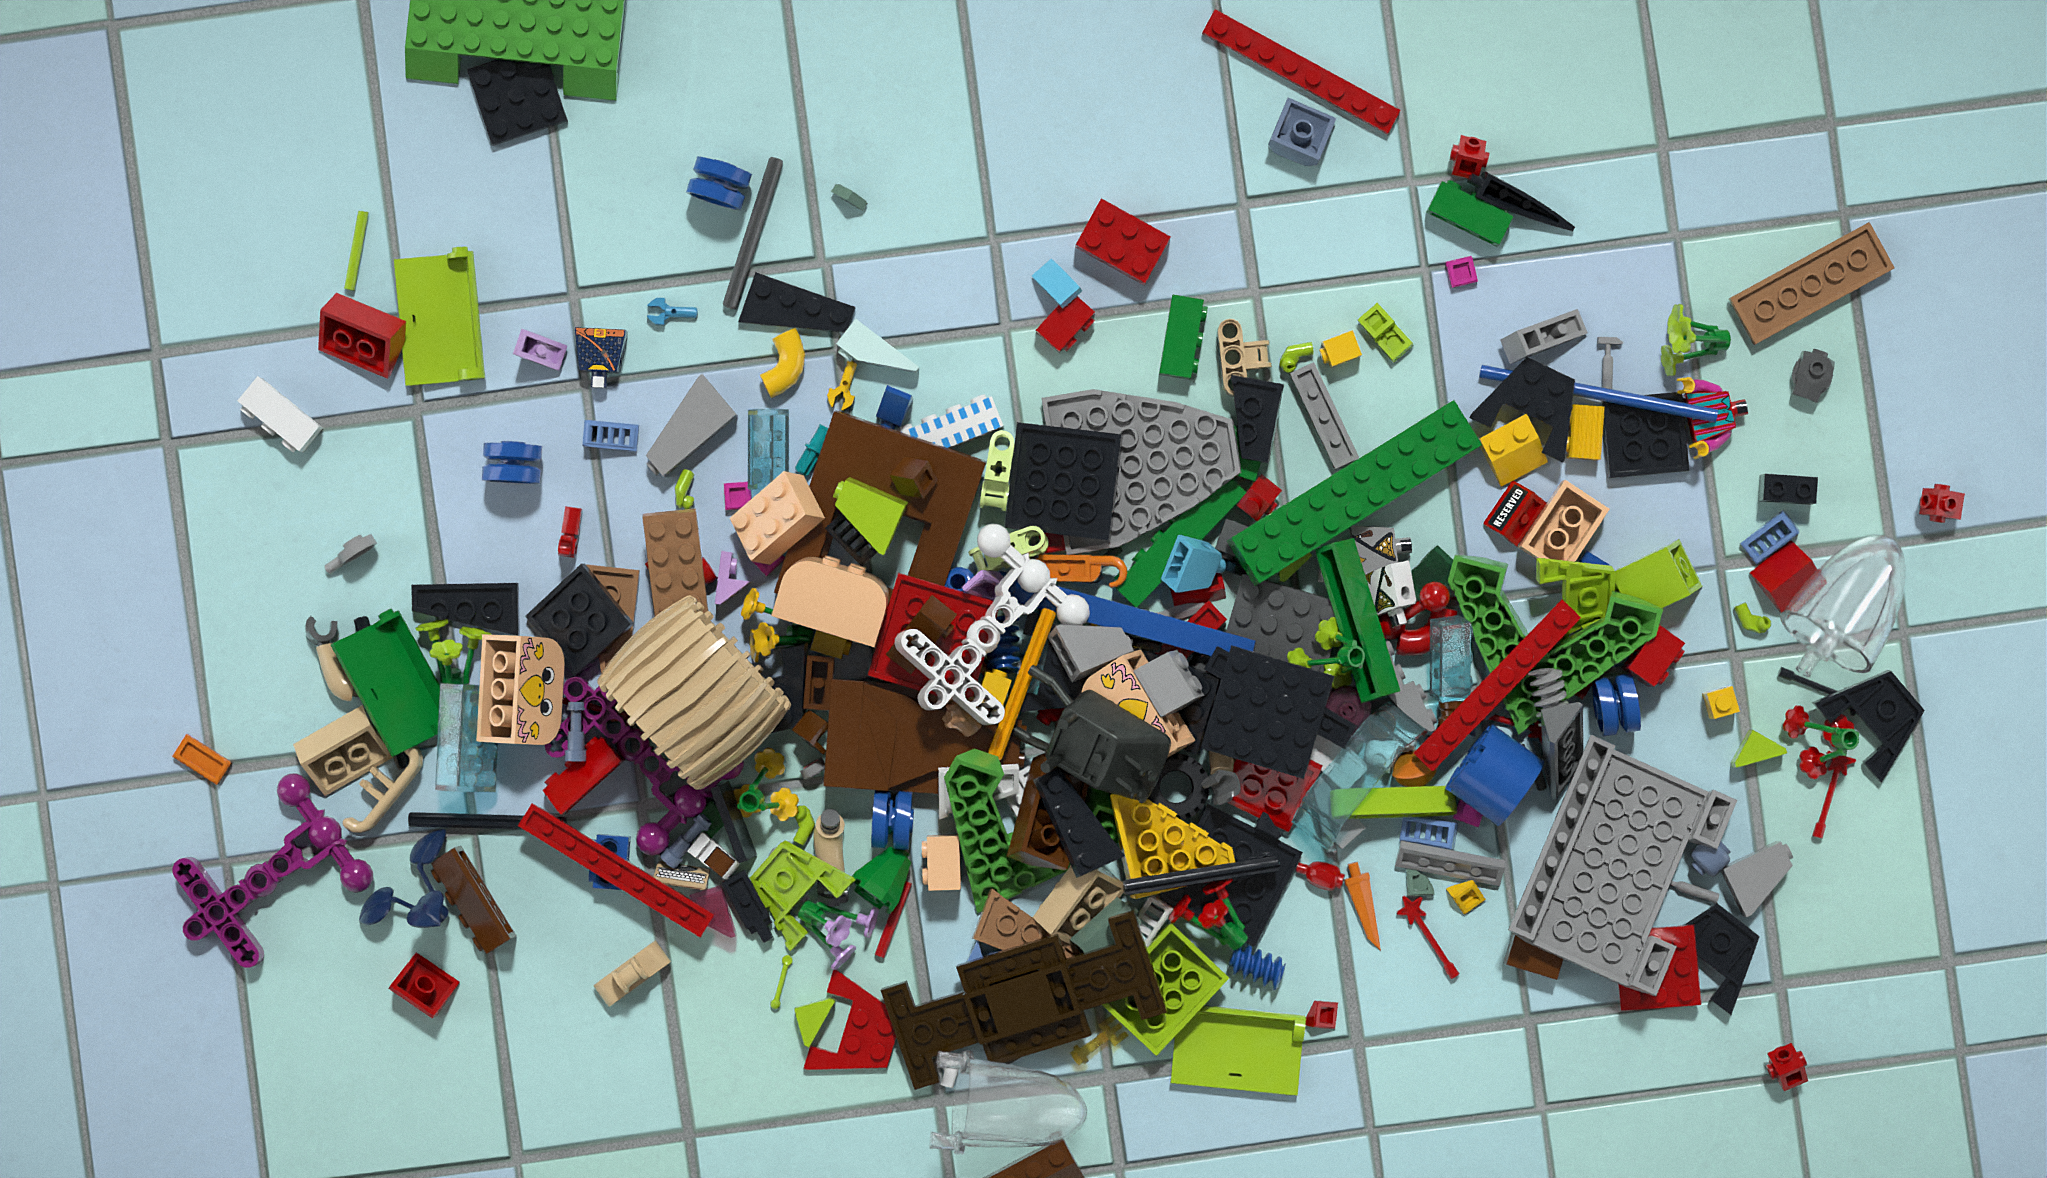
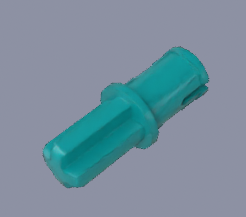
M819 424L809 444H805L806 449L795 466V470L808 476L819 458L828 431L827 427Z

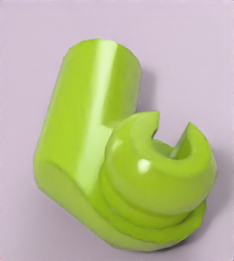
M1312 342L1290 345L1286 348L1280 358V367L1284 372H1293L1300 357L1314 355Z
M687 469L682 470L675 485L676 505L680 509H691L694 503V498L688 496L687 492L695 474Z
M1746 602L1734 607L1744 629L1755 633H1765L1770 629L1771 620L1766 616L1761 617L1751 614Z
M798 805V813L794 818L799 829L793 840L804 846L815 827V821L811 811L806 806Z

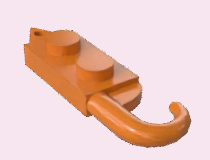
M1039 554V558L1036 559L1046 564L1050 570V578H1057L1056 582L1092 583L1099 578L1102 566H1113L1119 570L1118 579L1109 583L1111 588L1121 585L1127 577V567L1124 561L1115 556Z

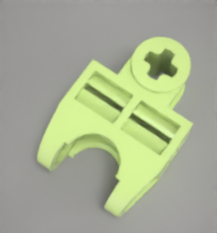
M997 431L991 437L985 480L983 481L980 508L991 506L1002 508V511H1006L1014 452V438L1007 431ZM1000 437L1007 438L1010 441L1009 448L998 450L995 447L996 440ZM997 466L1002 468V472L999 474L995 472ZM988 494V495L1002 496V497H1004V498H996V497H990V496H985V495Z
M1029 526L1010 533V545L1021 555L1029 553V559L1045 553L1048 549V538L1039 527ZM1041 536V540L1037 545H1029L1032 537ZM979 547L973 548L968 552L969 556H973L978 572L981 570L999 571L1004 567L1005 569L1011 567L1001 557L993 558L984 554L988 564L987 567Z

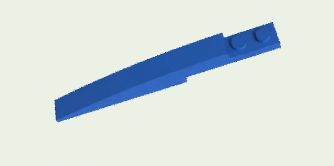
M999 571L1004 578L1007 572ZM1017 578L1008 589L1010 597H1015L1017 602L1023 605L1034 594L1022 589ZM1057 586L1066 595H1079L1086 600L1090 611L1086 621L1088 623L1102 627H1120L1124 633L1212 656L1217 645L1228 652L1231 645L1254 651L1255 640ZM1046 597L1036 607L1041 610L1047 608L1057 614V607Z

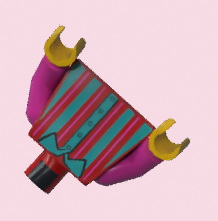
M1691 377L1678 378L1677 381H1681L1684 385L1683 390H1677L1678 394H1683V403L1718 409L1716 423L1687 417L1692 441L1689 448L1695 447L1697 449L1698 455L1693 458L1698 459L1719 449L1731 437V430L1736 428L1734 417L1748 415V407L1745 399L1731 402L1729 392L1723 391L1717 384L1706 380L1692 379Z

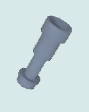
M568 702L567 710H571V731H568V750H565V761H586L584 732L581 731V712L586 710V708L584 707V702Z
M700 813L697 817L695 816L693 818L695 823L685 835H680L670 847L668 846L660 854L661 859L667 865L676 869L683 861L682 857L693 845V840L702 830L708 831L712 823L705 815Z

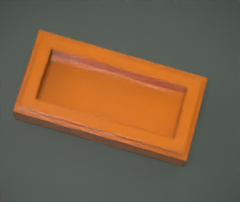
M189 734L185 735L172 756L216 785L220 783L233 763Z

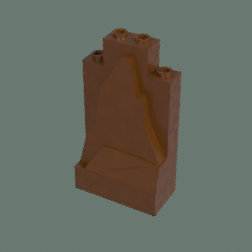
M831 679L824 786L938 794V768L950 767L957 755L972 749L988 753L999 723L982 725L975 734L965 737L958 730L946 728L944 725L945 722L942 720V717L947 712L946 706L936 710H925L920 706L918 702L919 690L892 683ZM928 694V701L935 705L938 701V696ZM985 708L988 711L987 717L989 718L993 709ZM1016 719L1015 725L1027 731V725H1022V720ZM1010 735L1003 757L999 761L1001 765L1018 764L1019 768H1024L1025 752H1020L1021 740L1013 735Z

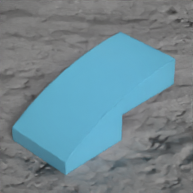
M1052 259L1032 275V278L1062 309L1082 292L1077 283Z

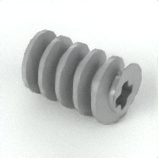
M1544 668L1528 673L1529 676L1537 677L1536 680L1530 683V686L1539 687V690L1532 693V696L1541 697L1540 701L1534 703L1535 707L1546 709L1569 704L1567 701L1562 700L1567 696L1566 691L1559 690L1565 686L1564 681L1558 679L1563 675L1561 670ZM1541 711L1536 714L1537 717H1541Z

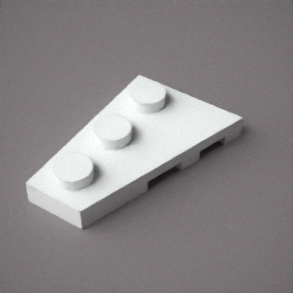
M1018 764L1001 765L1004 776L993 793L995 801L1019 793ZM949 767L938 768L939 820L948 817V814L952 813L944 779Z

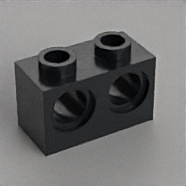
M1761 474L1759 477L1758 501L1803 505L1816 504L1818 477Z

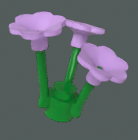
M808 900L801 907L798 918L804 921V926L810 929L830 948V952L836 957L831 968L837 970L856 950L854 945H850L844 950L839 946L849 936V928L852 924L850 919L856 920L857 924L864 925V936L870 938L876 926L879 908L873 907L868 916L861 913L856 915L834 907H828V905L822 902L815 904ZM823 911L840 916L835 922L825 920L826 913ZM821 924L824 925V928L828 931L827 936H825L817 927H819Z

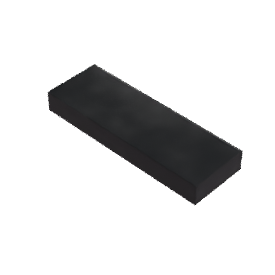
M726 781L711 788V793L737 861L742 863L756 856V850L742 813L737 807L738 803L730 782Z

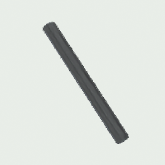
M770 157L723 300V306L726 308H737L783 165V161L779 158Z

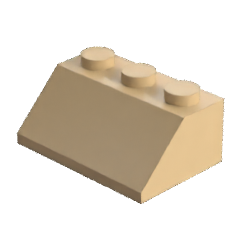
M363 705L293 744L300 765L324 796L369 772L373 766L377 767L393 758Z
M1070 865L1052 892L1040 905L1033 918L1051 935L1058 933L1060 940L1074 946L1070 939L1116 897L1120 898L1124 892L1123 882L1103 867L1076 878Z

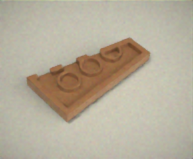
M990 889L972 939L1001 950H1006L1051 936V934L1033 917L995 890ZM1060 940L1066 958L1080 954L1077 948Z

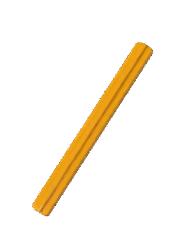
M1043 608L1005 706L1004 717L999 722L988 751L989 754L998 756L999 760L1003 757L1032 680V676L1028 674V671L1032 665L1037 666L1056 616L1054 611Z

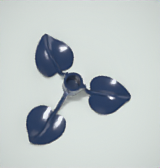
M439 829L423 836L417 841L410 853V862L417 864V869L429 893L422 896L417 905L414 906L400 898L392 897L394 890L391 887L380 888L371 894L364 903L359 916L360 924L373 925L380 922L390 911L391 903H398L411 909L407 915V923L410 926L416 928L441 926V923L448 916L449 910L443 905V894L438 890H434L423 866L424 864H430L439 854L446 835L445 829Z

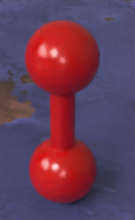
M1440 582L1427 583L1420 591V600L1403 610L1406 620H1409L1425 609L1432 612L1443 610L1448 605L1450 599L1447 587ZM1388 613L1378 616L1384 638L1388 640L1399 638L1401 632L1405 630L1406 624L1392 628Z

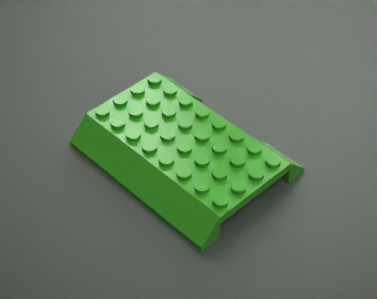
M410 0L405 41L406 79L459 84L462 60L459 55L563 66V95L616 101L619 81L617 70L625 0Z

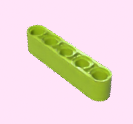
M1446 786L1338 789L1330 791L1332 819L1336 820L1450 816L1457 814L1456 796L1445 789Z

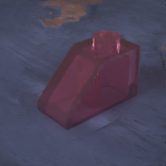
M722 884L689 895L692 901L715 914L708 927L730 938L737 936Z

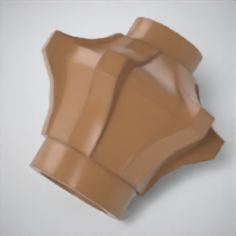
M974 697L968 698L967 701L972 702ZM953 699L946 703L947 712L942 717L946 728H954L965 737L975 734L981 728L982 724L975 720Z

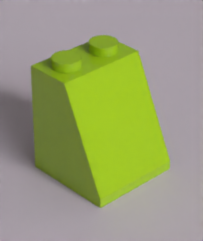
M851 477L847 478L845 482L841 480L833 495L837 499L835 506L879 554L885 555L908 502Z
M1680 539L1615 570V590L1617 592L1638 597L1660 608L1681 600L1702 587Z

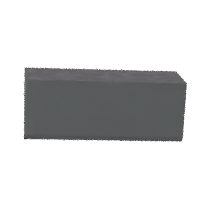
M1579 702L1541 709L1542 759L1545 761L1543 770L1551 797L1555 800L1573 777L1584 751L1583 704Z

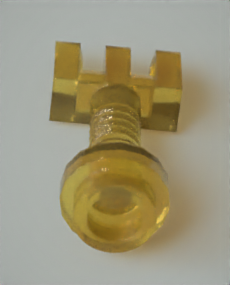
M1110 1015L1098 1024L1103 1032L1092 1039V1041L1086 1043L1081 1048L1077 1044L1072 1047L1073 1050L1070 1052V1055L1078 1065L1082 1063L1085 1065L1089 1062L1087 1056L1108 1040L1113 1046H1116L1129 1036L1126 1031L1119 1034L1118 1037L1114 1034L1122 1028V1025L1119 1022L1112 1028L1109 1027L1108 1024L1116 1019L1113 1015Z

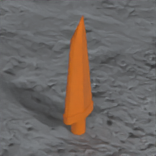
M1358 862L1349 863L1348 868L1351 877L1344 879L1345 886L1348 888L1368 940L1381 951L1369 872L1361 874Z

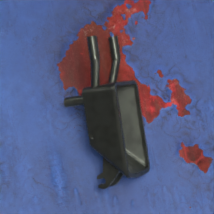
M1032 665L1028 674L1051 687L1066 708L1062 711L1050 743L1032 736V734L1017 725H1014L1011 735L1026 744L1046 752L1047 760L1041 764V770L1044 773H1048L1058 766L1094 789L1145 803L1158 782L1171 747L1169 736L1093 690H1086L1075 700H1072L1055 677Z

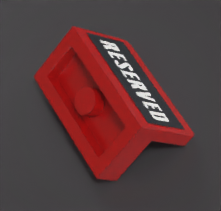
M1512 481L1485 519L1484 525L1499 533L1511 544L1518 546L1547 503L1535 492Z

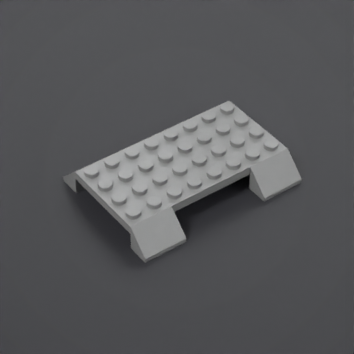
M1590 735L1508 930L1525 942L1627 988L1656 996L1677 946L1654 936L1648 937L1687 842L1717 849L1737 800L1716 790L1708 792L1614 750L1615 745Z

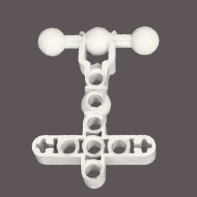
M989 524L981 529L977 537L978 547L988 557H1001L1013 569L995 587L997 597L988 608L985 616L970 625L967 631V639H963L961 642L963 645L954 649L948 657L917 629L902 631L895 638L896 649L930 679L918 694L920 706L925 710H936L945 706L952 698L982 725L999 723L1004 717L1005 710L1004 706L974 680L970 674L979 665L981 657H985L987 653L992 652L997 647L1000 641V634L1005 633L1004 628L1013 624L1019 616L1032 613L1044 597L1057 607V617L1063 625L1082 626L1086 623L1090 614L1089 605L1084 598L1074 594L1066 595L1055 585L1057 578H1050V570L1045 563L1040 560L1029 559V553L1021 555L1010 545V534L1006 528L999 524ZM1016 578L1022 589L1034 593L1024 606L1019 605L1015 597H1010L1011 595L1008 591ZM998 609L1002 610L1005 614L1003 623H999L996 620L995 613ZM980 630H984L988 634V641L985 644L979 640ZM912 637L911 643L914 646L907 647L908 640L906 638ZM964 650L969 651L972 658L969 664L964 663L961 656ZM928 652L935 658V663L932 667L928 666L924 660ZM947 670L952 671L955 676L953 684H948L945 680ZM967 688H971L974 691L975 697L972 702L967 701L965 698ZM931 690L936 692L938 696V701L935 705L928 701V694ZM992 707L991 714L993 717L988 718V711L985 708Z

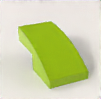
M1378 302L1357 319L1393 363L1414 346L1412 341L1395 324V321Z

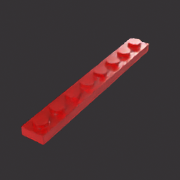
M1216 9L1213 11L1202 32L1203 35L1385 134L1389 133L1401 111Z
M1561 600L1425 740L1414 754L1433 772L1581 617L1565 601Z
M531 803L518 825L700 938L715 915L534 803Z

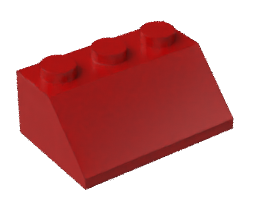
M335 293L320 309L318 350L388 379L405 342L406 321Z
M595 736L584 746L586 749V761H567L564 764L566 769L560 775L555 772L544 782L547 786L542 791L561 815L571 810L625 761L604 736L600 739Z

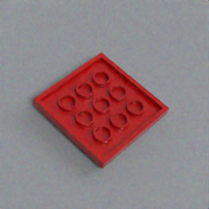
M898 572L868 675L920 691L930 679L917 667L912 674L908 673L886 656V653L895 643L896 636L906 629L926 601L933 595L957 614L951 622L955 627L946 639L940 636L935 643L949 657L954 649L963 645L961 643L962 640L967 639V631L970 625L985 616L988 608L994 601ZM998 609V610L996 611V613H995V617H996V618H997V614H998L999 609ZM980 630L979 640L985 644L988 641V634L986 631ZM964 650L961 656L964 663L969 664L972 658L969 651ZM928 652L932 657L926 664L932 667L935 663V658ZM981 657L979 665L970 674L976 681H978L985 657ZM947 670L945 673V680L948 684H953L955 676L950 670ZM967 688L965 691L966 699L974 695V691L971 688ZM932 690L929 692V694L937 696L936 692Z

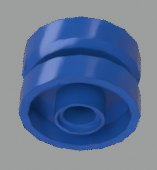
M697 156L693 171L706 179H690L686 193L719 206L741 210L745 196L737 191L738 189L736 188H748L752 174L724 161Z
M515 441L484 443L483 457L499 462L497 464H486L482 467L483 481L540 484L541 470L530 466V464H525V462H538L542 460V446Z
M1632 675L1616 676L1614 679V690L1608 678L1592 681L1593 707L1601 736L1617 735L1619 722L1626 733L1640 731V707Z
M875 790L871 835L872 848H885L888 845V837L893 832L894 848L909 850L910 833L913 832L914 819L912 792L899 791L896 795L895 807H893V800H891L889 791Z

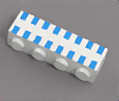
M984 394L971 399V405L962 408L961 404L946 409V415L937 418L936 414L921 419L922 424L912 427L911 424H907L896 430L951 449L1004 428L992 396L986 398Z

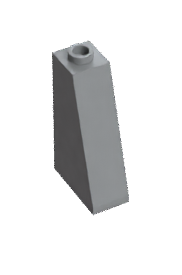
M703 374L696 379L646 454V457L650 460L646 464L656 476L661 473L662 476L666 477L738 416Z

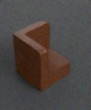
M904 457L890 474L900 494L923 499L938 481L928 461Z
M808 709L792 731L823 755L825 754L826 749L817 741L828 729V723Z

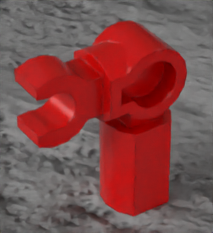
M565 506L561 531L564 535H561L559 540L558 556L576 557L578 538H575V536L579 535L583 509Z

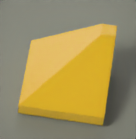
M1473 880L1456 884L1446 889L1464 915L1486 900Z

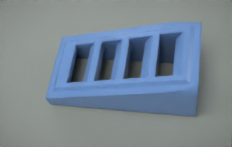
M585 420L582 446L637 451L639 425ZM593 427H598L596 442H592ZM604 428H608L607 443H602ZM614 429H619L618 444H613ZM625 429L630 430L629 445H624Z
M1782 510L1740 544L1757 565L1799 534V529L1788 514ZM1782 521L1789 532L1785 534L1777 524L1778 522ZM1771 527L1780 536L1779 540L1776 541L1770 533L1769 529ZM1762 534H1764L1772 544L1770 547H1767V545L1760 538ZM1754 540L1763 550L1761 554L1751 544Z
M1403 817L1399 841L1454 849L1458 822L1425 817ZM1411 821L1416 822L1414 837H1409ZM1422 823L1427 824L1425 839L1420 838ZM1433 825L1437 826L1436 840H1431ZM1444 827H1448L1446 842L1442 841Z

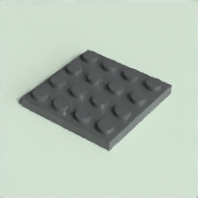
M1243 573L1226 633L1255 640L1254 652L1287 662L1288 652L1294 651L1295 648L1299 647L1312 660L1330 658L1333 647L1329 650L1323 649L1321 643L1316 641L1315 634L1319 631L1318 625L1322 620L1328 621L1331 617H1335L1329 598L1269 580H1264L1254 586L1248 575ZM1323 665L1312 666L1311 668L1321 672L1325 671Z

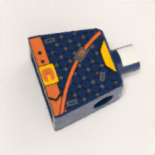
M575 327L579 369L582 372H591V388H607V373L617 374L620 372L628 331L622 329Z

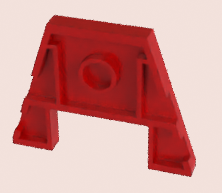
M833 970L827 993L853 1000L838 1052L810 1045L803 1069L887 1068L896 1034L885 1003L846 977L839 970Z

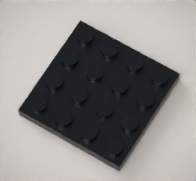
M1017 422L1005 528L1020 530L1029 526H1036L1044 533L1111 540L1123 434Z
M1231 645L1201 749L1304 779L1335 675Z
M1207 804L1196 826L1208 832V837L1219 844L1224 842L1232 847L1235 862L1277 856L1279 859L1280 870L1278 872L1234 878L1231 883L1225 886L1229 894L1228 899L1239 920L1245 926L1243 931L1248 936L1245 943L1255 947L1303 852ZM1210 882L1162 892L1160 896L1161 900L1175 906L1186 894L1189 895L1191 901L1188 904V909L1194 912V916L1197 918L1203 912L1205 905L1219 900L1216 892L1205 895L1202 889L1209 885ZM1227 912L1224 916L1225 923L1232 922L1234 924L1232 917Z

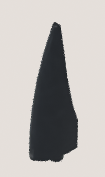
M1486 171L1480 176L1473 173L1470 174L1467 183L1475 186L1476 197L1501 209L1570 231L1575 229V226L1555 211L1510 183Z

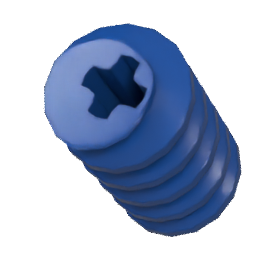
M998 616L996 620L999 623H1003L1005 616ZM1011 624L1004 628V634H1000V641L997 647L992 652L987 653V658L989 659L987 668L991 671L993 668L1007 674L1019 672L1020 668L1014 667L1013 664L1020 662V658L1012 656L1013 653L1020 651L1019 647L1012 646V643L1020 640V637L1012 635V633L1019 631V627Z
M1248 945L1244 951H1242V946L1233 950L1227 969L1230 966L1232 967L1233 976L1242 970V979L1244 980L1249 974H1252L1253 983H1256L1261 977L1264 987L1272 981L1273 990H1276L1281 981L1286 963L1282 965V957L1280 956L1272 962V954L1269 952L1262 958L1261 949H1258L1252 955V947Z

